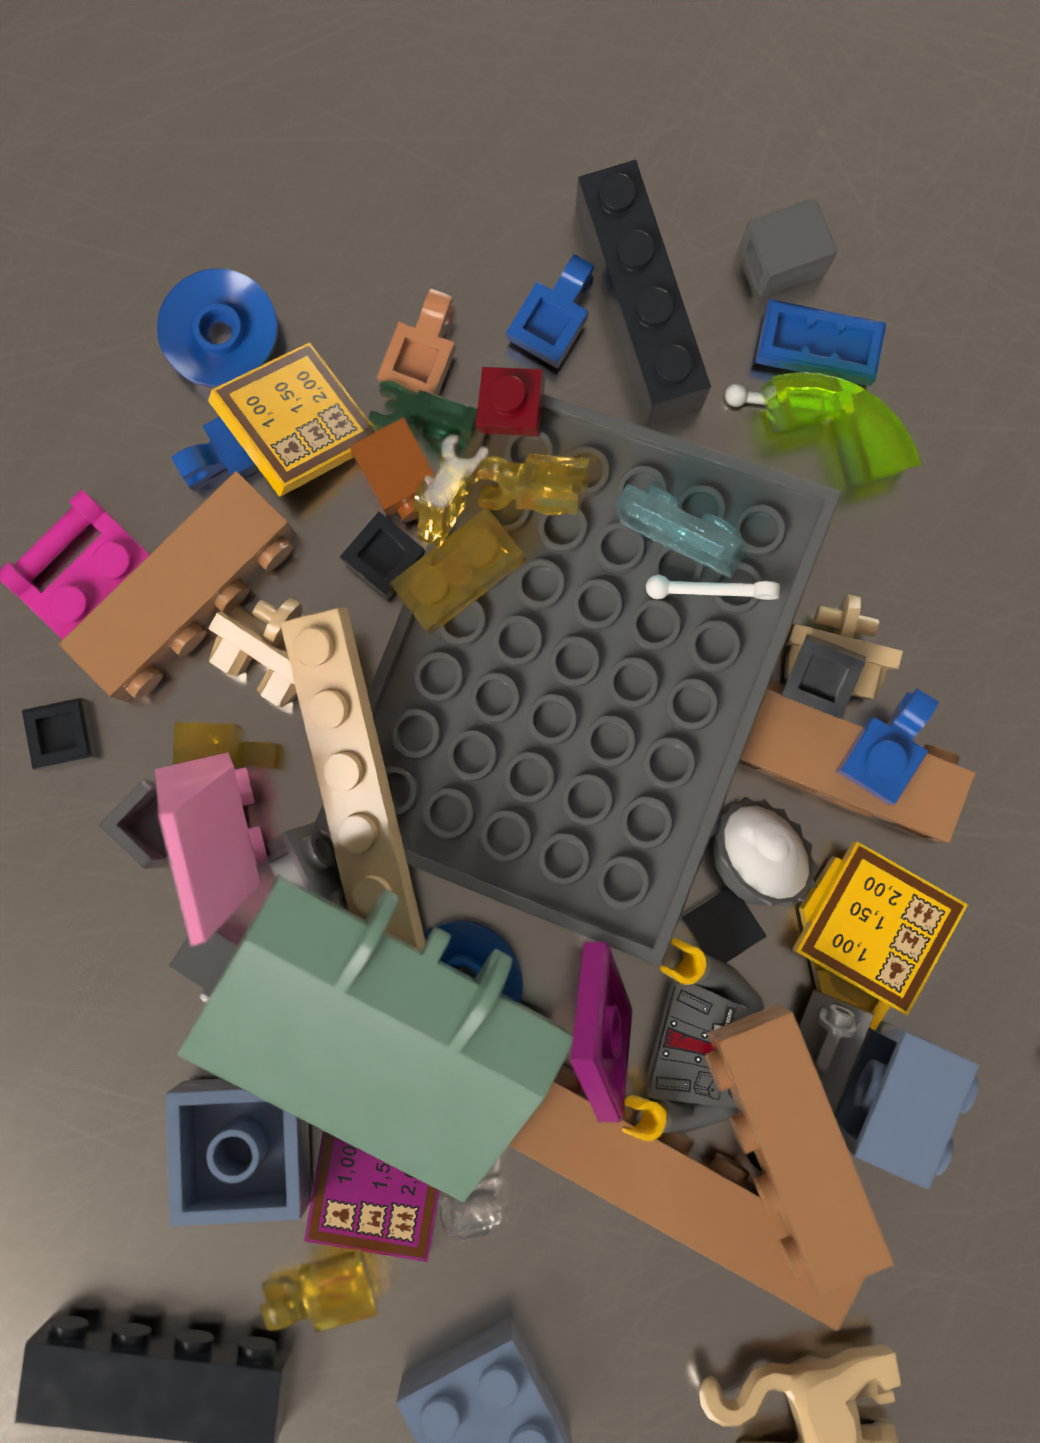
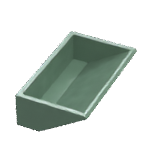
M278 874L177 1055L464 1203L544 1100L572 1046L573 1035L556 1022L500 993L510 971L513 958L498 949H494L474 979L439 960L451 936L439 928L435 927L422 950L385 931L400 898L389 890H383L364 920Z

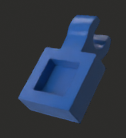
M573 254L553 290L537 281L506 332L507 340L558 369L588 319V310L577 305V303L583 298L594 279L591 273L595 266Z
M220 417L202 426L210 442L187 447L171 457L189 488L205 482L224 469H227L230 476L237 471L243 478L259 471L258 467Z
M916 688L913 693L907 692L887 724L876 717L869 718L839 764L836 772L886 804L895 805L928 750L912 740L928 722L939 701Z

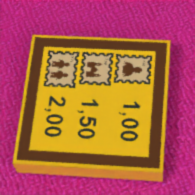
M310 342L212 389L208 400L279 497L353 458L354 456L349 446L376 432L375 428Z
M855 841L851 843L797 940L793 951L908 1016L968 904Z

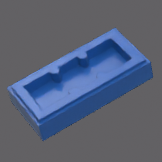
M769 299L765 309L755 363L871 387L876 381L887 323Z

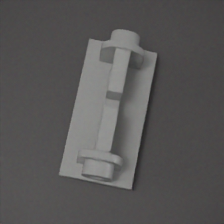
M315 822L280 834V837L266 844L271 854L267 856L268 864H270L275 877L280 874L348 911L340 873L335 863L334 849L330 841L321 834L319 828L314 827Z
M813 989L799 1029L834 1114L874 1013Z

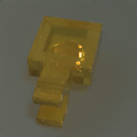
M454 434L447 437L442 444L439 471L434 478L427 475L422 480L413 503V510L419 512L417 539L438 548L441 547L466 506L467 493L470 488L484 476L488 459V449L482 446L476 456L471 459L457 457L459 437Z
M528 454L525 463H514L496 456L482 458L476 471L477 478L494 480L500 487L483 486L478 498V505L485 509L498 510L506 507L513 499H516V509L534 510L545 515H578L589 483V459Z
M175 722L172 765L229 752L234 770L244 767L281 769L282 745L275 744L274 742H240L241 726L237 724Z
M361 1248L300 1265L299 1281L290 1276H278L262 1283L267 1303L261 1304V1312L267 1330L283 1329L297 1321L312 1318L317 1333L378 1316L377 1297Z

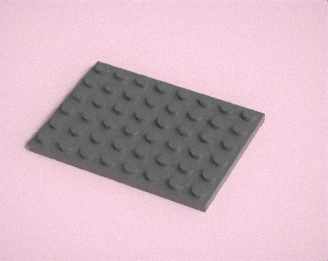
M545 394L540 436L480 434L477 427H475L367 693L407 865L597 942H606L607 946L661 967L834 517L842 491ZM659 574L668 578L669 581L740 584L775 582L780 584L779 598L774 600H762L751 596L668 594L662 599H654L646 592V583L650 577ZM322 804L314 827L330 833L324 805Z

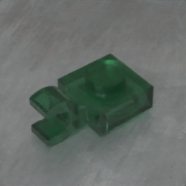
M393 381L380 382V395L387 399L395 400L398 403V407L389 415L370 411L368 418L374 428L380 430L404 418L407 425H415V429L422 432L421 437L433 445L446 449H455L458 443L468 447L476 427L477 408L422 390L415 394L405 390L401 385Z

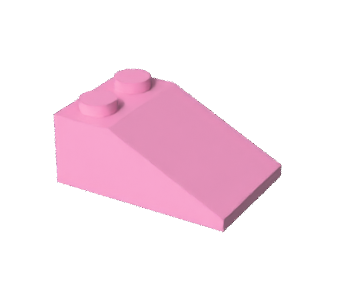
M229 752L154 769L159 817L191 946L206 942L261 885L256 865L268 862L260 827L248 828L243 806L254 804L247 769L244 767L234 770Z

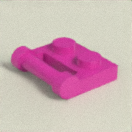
M80 489L69 500L72 507L15 564L8 561L0 569V581L30 607L62 640L150 555L83 489ZM91 523L101 534L42 591L33 580Z

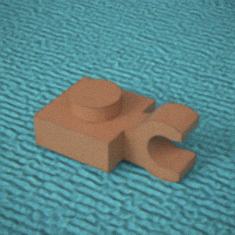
M430 288L416 327L398 321L377 375L380 384L435 404L456 351L454 342L442 338L448 330L455 311V307L451 305L453 301L452 296Z

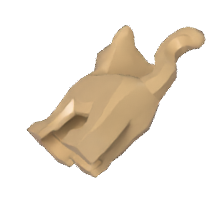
M887 1344L848 1348L828 1359L807 1355L789 1364L769 1363L751 1372L741 1389L739 1397L734 1400H728L723 1396L720 1384L714 1376L704 1378L699 1390L701 1406L707 1417L721 1426H740L758 1414L769 1391L776 1390L785 1392L795 1421L797 1440L794 1443H899L893 1424L874 1422L872 1424L860 1425L856 1405L858 1400L872 1397L879 1405L895 1402L892 1388L901 1386L896 1354ZM741 1441V1442H739V1443H784V1442Z

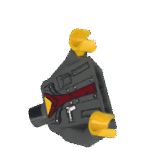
M678 938L672 939L670 944L683 951L681 963L672 969L663 964L659 967L661 972L674 979V984L647 1085L648 1097L658 1100L653 1102L639 1096L630 1095L625 1099L624 1105L642 1110V1117L636 1126H624L622 1131L647 1142L657 1139L662 1133L693 1131L729 1120V1116L737 1113L738 1109L730 1089L720 1092L709 1070L705 1054L714 1051L707 1033L764 1009L762 996L734 966L704 954L697 947Z

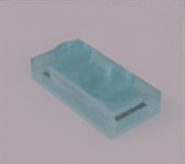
M627 483L615 504L622 525L730 579L732 578L743 558V541L736 537L737 530L731 524L711 514L705 513L699 519L679 509L681 503L674 496L660 488L647 486L646 490L642 491Z

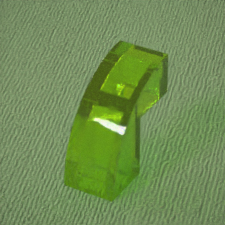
M788 373L773 376L760 388L772 434L829 419L847 488L904 473L922 465L917 448L901 420L878 397L850 381L820 373Z

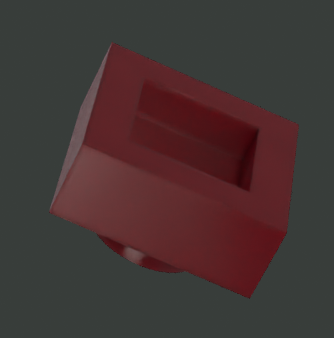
M482 367L476 427L480 434L540 436L546 380L542 369Z

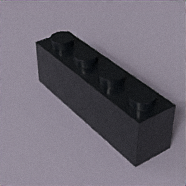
M636 159L579 176L575 210L593 265L595 266L594 268L645 425L648 426L702 409L711 389V384Z
M60 1316L51 1319L49 1322L46 1321L25 1342L15 1423L189 1443H277L283 1428L292 1349L276 1347V1342L271 1339L247 1337L239 1340L238 1343L216 1341L211 1333L202 1330H184L172 1336L151 1333L149 1326L139 1323H122L109 1329L88 1326V1320L82 1317Z

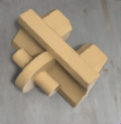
M847 594L839 610L819 605L816 611L815 623L834 627L833 633L792 624L784 645L788 646L785 657L784 679L788 680L805 636L809 634L866 656V663L851 696L875 700L885 680L887 670L899 668L903 651L853 639L854 633L875 637L879 627V620L860 615L861 598Z
M289 598L277 609L262 599L257 603L252 613L241 605L236 606L227 615L223 612L217 613L208 628L218 635L209 657V662L227 674L239 676L245 672L252 658L256 659L269 668L257 688L260 696L277 707L282 708L296 698L297 692L280 622L299 618L303 610V604L293 598Z

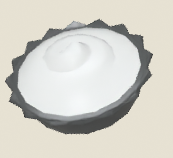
M744 797L738 804L729 802L726 812L718 817L719 828L714 838L712 850L716 869L724 883L738 897L754 905L770 907L780 905L791 908L795 902L806 901L807 892L816 887L813 874L818 865L811 857L812 844L803 838L801 825L790 821L785 809L772 808L766 799L754 802L748 797Z

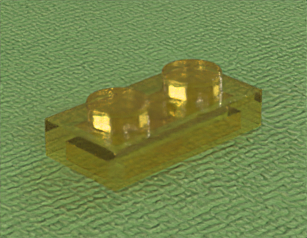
M486 507L390 582V585L422 627L432 635L523 564L527 558Z

